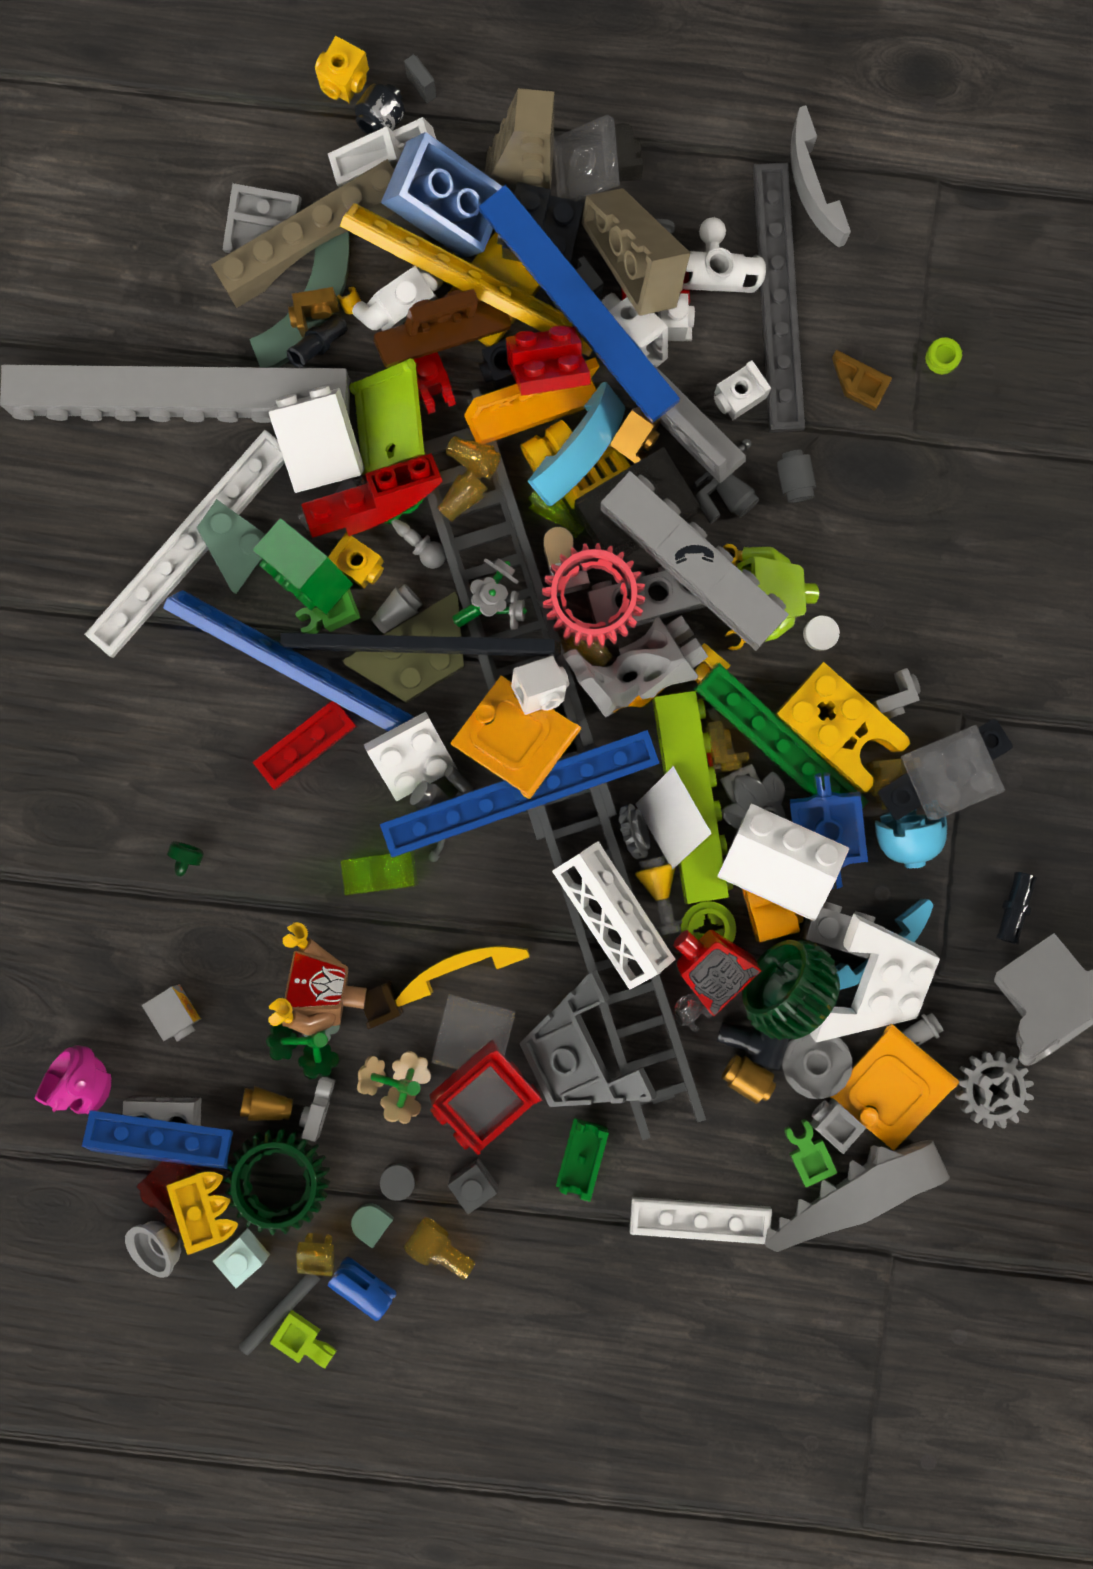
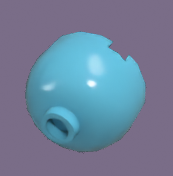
M928 808V815H917L915 809L901 819L894 820L890 813H886L880 816L881 822L875 821L879 846L888 858L898 863H904L906 868L923 867L926 865V861L932 860L942 852L947 839L946 815L942 811Z

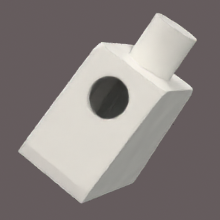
M610 293L601 301L652 365L658 367L668 359V326L655 313L639 316L628 297L621 301L615 293Z

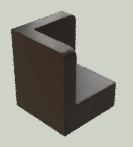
M391 980L367 990L363 1010L368 1019L366 1022L368 1030L404 1013L402 1006L398 1007L395 1000L398 997Z

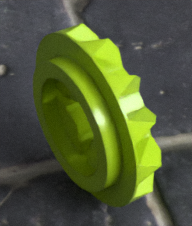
M712 901L700 902L690 907L682 918L681 933L688 930L698 940L704 933L694 932V930L704 926L705 914H707L711 924L723 926V928H719L715 932L732 943L735 939V919L731 912L719 903Z

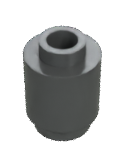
M802 450L783 453V459L779 460L776 464L782 494L787 497V502L797 503L814 498L816 482L810 455L803 454Z

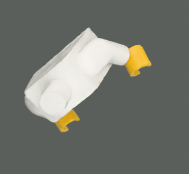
M414 266L376 292L367 304L361 301L355 287L348 288L349 295L343 297L337 295V298L346 314H353L371 330L382 329L384 331L405 322L409 308L416 302L425 299L430 300V302L437 300L438 297L434 291L443 285V280Z

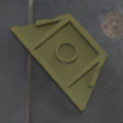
M456 592L451 593L385 635L462 637L461 627L456 626L452 618L454 614L459 612V600ZM355 652L342 660L348 668L364 676L405 703H408L464 668L463 654Z

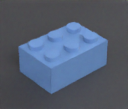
M424 132L406 142L381 204L462 258H467L484 252L493 227L479 211L478 206L503 186L430 134Z

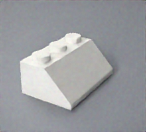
M751 803L717 877L815 921L838 877L849 847Z

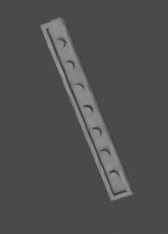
M788 163L754 164L753 180L758 256L762 257L766 264V275L764 282L760 286L766 381L771 387L767 396L769 433L803 431L805 429Z

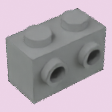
M825 902L815 921L805 918L799 938L869 959L871 953L848 952L843 946L852 917L841 914V906ZM857 911L854 913L873 923L876 918Z

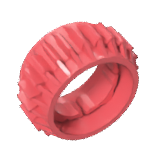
M600 543L596 544L595 549H589L587 544H583V550L577 552L572 547L569 558L562 554L560 555V566L551 565V571L555 576H545V582L551 587L542 588V595L550 598L543 601V608L552 609L546 615L547 620L556 619L553 630L558 631L563 628L565 630L563 639L566 640L570 636L575 637L576 646L581 640L586 641L587 648H591L592 643L598 641L600 647L604 648L606 639H610L613 644H616V634L619 633L624 637L628 635L626 625L635 628L637 622L632 616L642 615L643 610L636 606L645 602V597L637 594L645 588V584L636 583L641 576V572H632L631 569L634 561L625 563L623 561L624 552L618 555L613 554V546H609L605 551L601 550ZM580 566L583 571H588L591 568L605 570L614 576L617 583H622L620 592L623 595L622 606L616 615L609 618L607 627L606 623L602 621L597 624L583 623L573 617L571 610L566 609L565 587L572 577L578 575ZM626 586H627L628 593H629V599H627ZM557 592L560 593L562 609H566L564 610V613L562 612L557 600Z

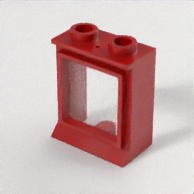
M493 1039L429 1094L433 1106L430 1111L442 1125L448 1122L456 1131L453 1133L456 1141L465 1150L471 1147L477 1155H480L481 1150L532 1105L543 1101L538 1089L533 1084L530 1085L523 1078L517 1066L503 1056Z

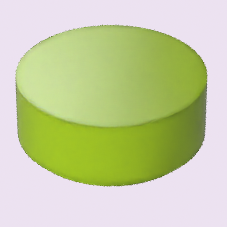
M946 337L939 338L928 348L925 356L926 364L934 373L948 374L959 365L962 359V350L955 340Z

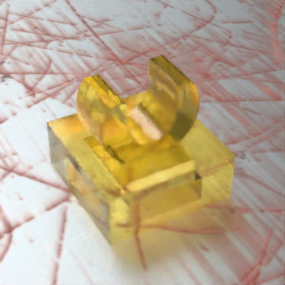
M308 1233L305 1237V1242L298 1243L296 1252L297 1273L333 1276L335 1259L331 1235L327 1234L325 1243L320 1244L313 1243V1233Z

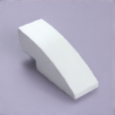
M421 117L393 131L386 126L328 153L337 186L345 185L388 159L395 170L406 142L424 132H427L436 139L433 127Z

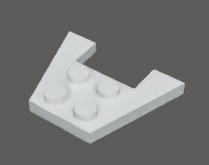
M853 913L843 946L848 952L871 954L851 1008L834 1007L826 1020L810 1033L815 1042L917 1019L940 960L933 951Z

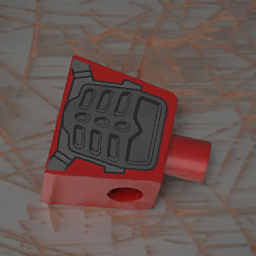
M686 930L674 941L673 946L683 954L676 963L681 976L712 1016L718 1014L761 972L754 956L713 930L707 931L699 940Z

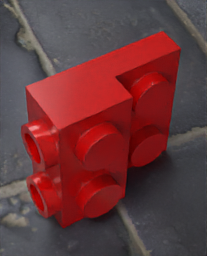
M554 326L548 331L536 333L521 331L514 336L506 337L508 365L521 396L591 385L590 371L582 356V343L574 327Z

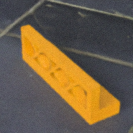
M596 358L585 361L590 371L591 385L521 396L517 384L474 398L464 417L477 445L481 446L584 410L585 404L596 391L591 379L600 367Z

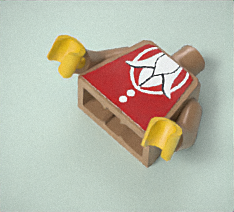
M295 922L288 926V930L295 937L292 934H287L283 937V944L288 948L295 946L299 948L293 954L285 998H278L269 1005V1009L276 1011L268 1017L269 1023L272 1026H278L282 1023V1026L309 1036L331 1026L339 1025L344 1006L364 1009L367 988L347 985L348 967L311 938H307L308 931L302 923Z

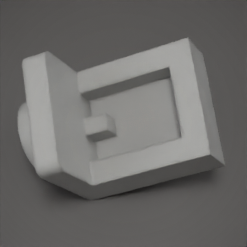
M908 668L894 674L900 693L871 703L888 719L904 714V706L920 700L918 694L921 690L918 679L914 674L910 675Z
M833 1098L829 1102L823 1101L816 1107L812 1113L814 1119L810 1122L811 1126L842 1154L848 1150L866 1129L864 1125Z

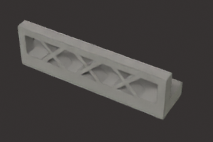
M653 365L680 398L679 403L661 416L660 424L719 483L723 482L746 462V455Z

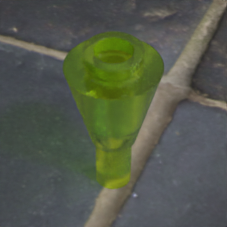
M535 490L527 498L532 503L528 509L556 524L562 525L575 538L585 529L569 514V510L562 499L552 506H547Z

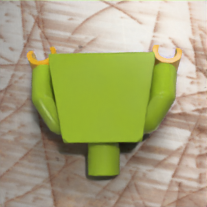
M732 544L723 546L726 551L735 555L731 563L735 566L737 565L741 572L744 569L751 572L759 580L760 584L758 587L767 595L770 593L775 594L786 605L784 610L789 615L766 641L777 639L794 626L796 617L805 615L806 604H815L819 598L817 584L805 583L804 569L800 565L791 564L790 559L775 548L744 547L743 551H738L737 547ZM730 630L726 633L725 637L736 633ZM741 638V642L738 646L728 647V649L732 651H737L741 649L744 643L746 642Z

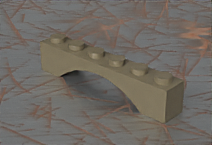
M388 159L211 264L235 307L238 308L265 292L286 269L313 249L336 236L348 232V230L340 227L343 216L353 203L385 219L393 215L395 212L381 204L394 172Z

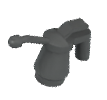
M744 439L740 442L738 448L741 451L749 449L751 441ZM706 472L693 485V488L696 490L705 481L712 480L694 497L710 524L715 522L720 516L719 511L709 497L716 490L730 513H735L739 518L746 515L759 501L754 489L735 477L733 473L723 482L719 483L709 472Z
M450 765L445 771V777L458 790L454 798L473 792V786L453 765ZM427 781L419 783L410 797V803L416 807L417 811L450 800L436 784H430ZM445 839L439 841L436 849L430 852L428 857L431 862H436L439 859Z

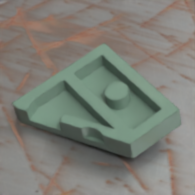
M216 499L196 528L230 590L237 594L261 560L253 549L266 534Z

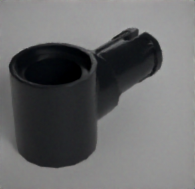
M724 1022L721 1024L717 1037V1042L745 1051V1055L750 1056L752 1062L776 1070H780L789 1039H771L758 1029L754 1028L750 1031Z

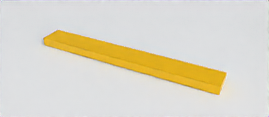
M353 203L343 216L340 227L462 291L474 289L478 299L541 332L548 331L554 326L573 327L560 310L356 203ZM577 332L582 343V353L590 356L592 349Z

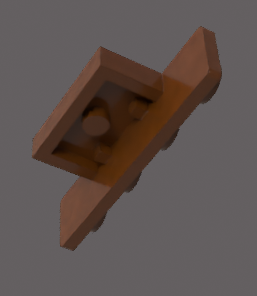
M474 289L464 292L462 290H454L447 293L441 299L431 302L425 299L416 302L409 308L404 325L375 333L373 340L384 366L391 367L409 358L417 359L509 330L512 322L508 314L483 301H479Z

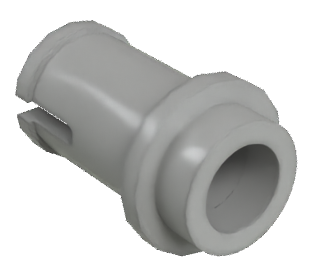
M933 1013L927 1016L922 1014L921 1020L903 1030L902 1033L917 1046L933 1037L938 1039L940 1037L939 1033L944 1030Z

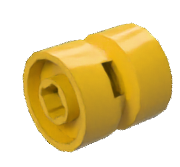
M563 420L545 429V436L543 438L535 435L520 445L533 472L536 471L546 456H555L572 434L571 429Z

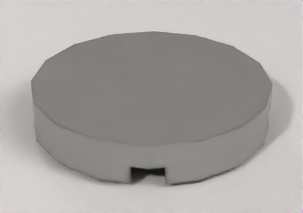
M808 1034L802 1038L792 1039L788 1043L783 1057V1071L787 1082L797 1093L807 1098L824 1099L836 1095L846 1086L852 1074V1057L848 1046L840 1037L815 1042L811 1035Z

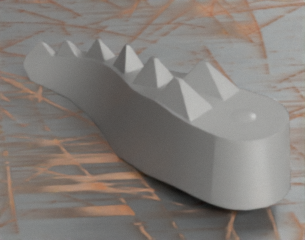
M932 1140L920 1141L895 1151L882 1146H871L867 1163L861 1166L852 1160L846 1179L837 1185L823 1180L819 1198L812 1203L799 1199L795 1216L790 1220L780 1217L779 1229L777 1231L768 1228L765 1246L775 1252H779L804 1241L866 1223L909 1198L945 1183L949 1180L950 1176Z

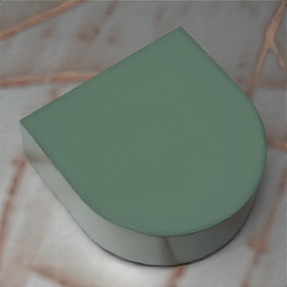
M364 1204L356 1210L352 1217V1231L356 1237L373 1248L394 1217L376 1204Z

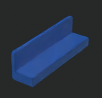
M90 1110L82 1147L94 1152L230 1171L227 1160L233 1132L226 1129Z

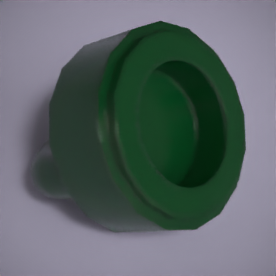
M173 841L170 844L167 855L176 860L174 871L177 876L181 877L186 873L189 864L200 866L204 853L195 846Z

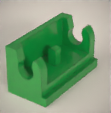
M578 1118L573 1119L556 1182V1187H559V1191L562 1194L567 1195L570 1192L579 1195L578 1197L581 1200L591 1201L609 1134L606 1126Z

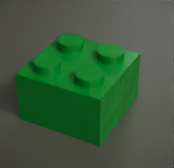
M281 518L253 549L263 559L258 565L285 590L290 591L310 611L317 607L327 615L353 585L323 552Z

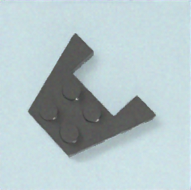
M597 970L589 973L519 1043L549 1107L591 1105L599 1102H611V1104L635 1100L649 1102L657 1096L644 1067L616 1079H611L580 1013L610 999Z

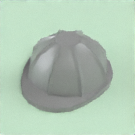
M150 1221L143 1225L134 1226L125 1235L127 1250L139 1267L160 1278L168 1277L172 1273L173 1266L178 1262L181 1254L179 1238L173 1228L159 1221Z

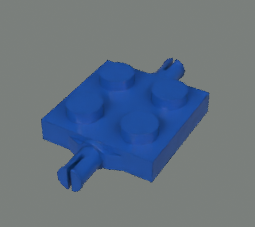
M823 772L825 786L822 785L821 773L815 774L817 794L806 798L790 799L792 822L849 847L841 868L852 863L868 862L860 792L842 794L831 792L830 773ZM841 870L836 879L837 889L843 887Z

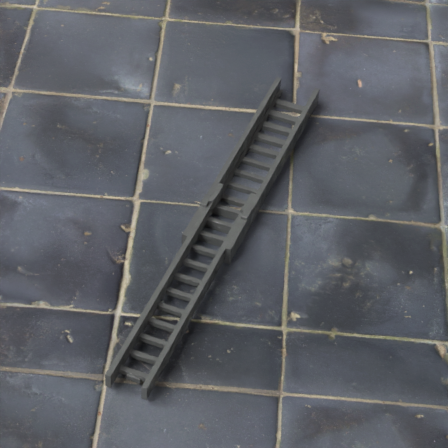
M479 388L471 391L472 399L467 400L469 406L474 398L481 396ZM466 428L423 441L424 454L432 453V455L476 441L470 428ZM495 440L481 445L485 458L439 472L442 483L427 495V499L462 608L464 609L472 604L471 597L473 594L470 590L469 582L495 574L497 570L487 563L465 570L459 552L511 536L516 554L501 558L500 560L503 562L509 561L512 568L521 567L527 589L517 591L519 593V600L531 598L538 621L519 626L515 630L510 629L486 637L480 616L467 623L471 636L481 638H517L541 630L544 639H555L561 642L558 631L553 630L554 620H547L546 618L551 609L543 608V601L547 600V597L542 595L543 584L497 442ZM490 472L495 490L444 506L439 488ZM499 504L501 505L506 522L454 538L449 520ZM508 594L504 600L506 605L511 604V594ZM562 643L561 655L554 657L558 667L565 669L569 679V686L566 688L562 707L566 718L577 723L581 730L573 740L577 751L562 755L558 761L595 749L569 665L563 656L565 652ZM478 655L489 691L500 676L512 675L514 668L549 657L537 656L496 669L492 655ZM607 782L527 810L537 841L546 839L555 869L563 864L555 839L601 825L608 846V850H605L609 858H612L614 866L633 893L609 820L610 817L616 816L617 813ZM590 792L598 816L552 831L545 806ZM572 866L571 868H569V869L566 870V871L568 872V871L574 870V869H576V868H575V866ZM561 886L588 973L614 967L609 958L594 962L587 938L594 935L589 928L584 930L578 910ZM658 974L652 977L650 982L638 985L630 990L625 989L610 994V999L600 1004L599 1007L621 1076L641 1067L676 1057L683 1079L681 1082L655 1090L657 1096L649 1102H640V1100L630 1101L642 1141L651 1138L640 1106L650 1102L656 1104L674 1098V1094L687 1091L697 1122L706 1120L660 975ZM654 990L662 1014L616 1029L608 1005ZM665 1024L672 1048L626 1062L619 1038Z

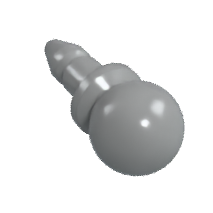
M397 519L391 521L397 534L404 537V540L411 546H415V550L412 553L419 555L420 561L424 566L435 569L444 564L446 555L442 544L430 541L429 535L422 539L421 535L414 529H410V526L405 522Z

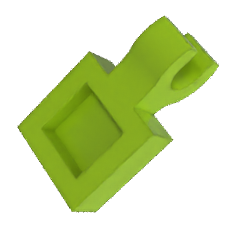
M293 1310L288 1314L270 1342L271 1345L297 1363H300L304 1355H306L323 1368H326L337 1351L328 1343L315 1339L321 1329Z

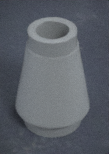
M403 584L399 589L397 587L394 588L371 620L385 634L387 631L419 613L417 609L423 604L417 595L406 584Z

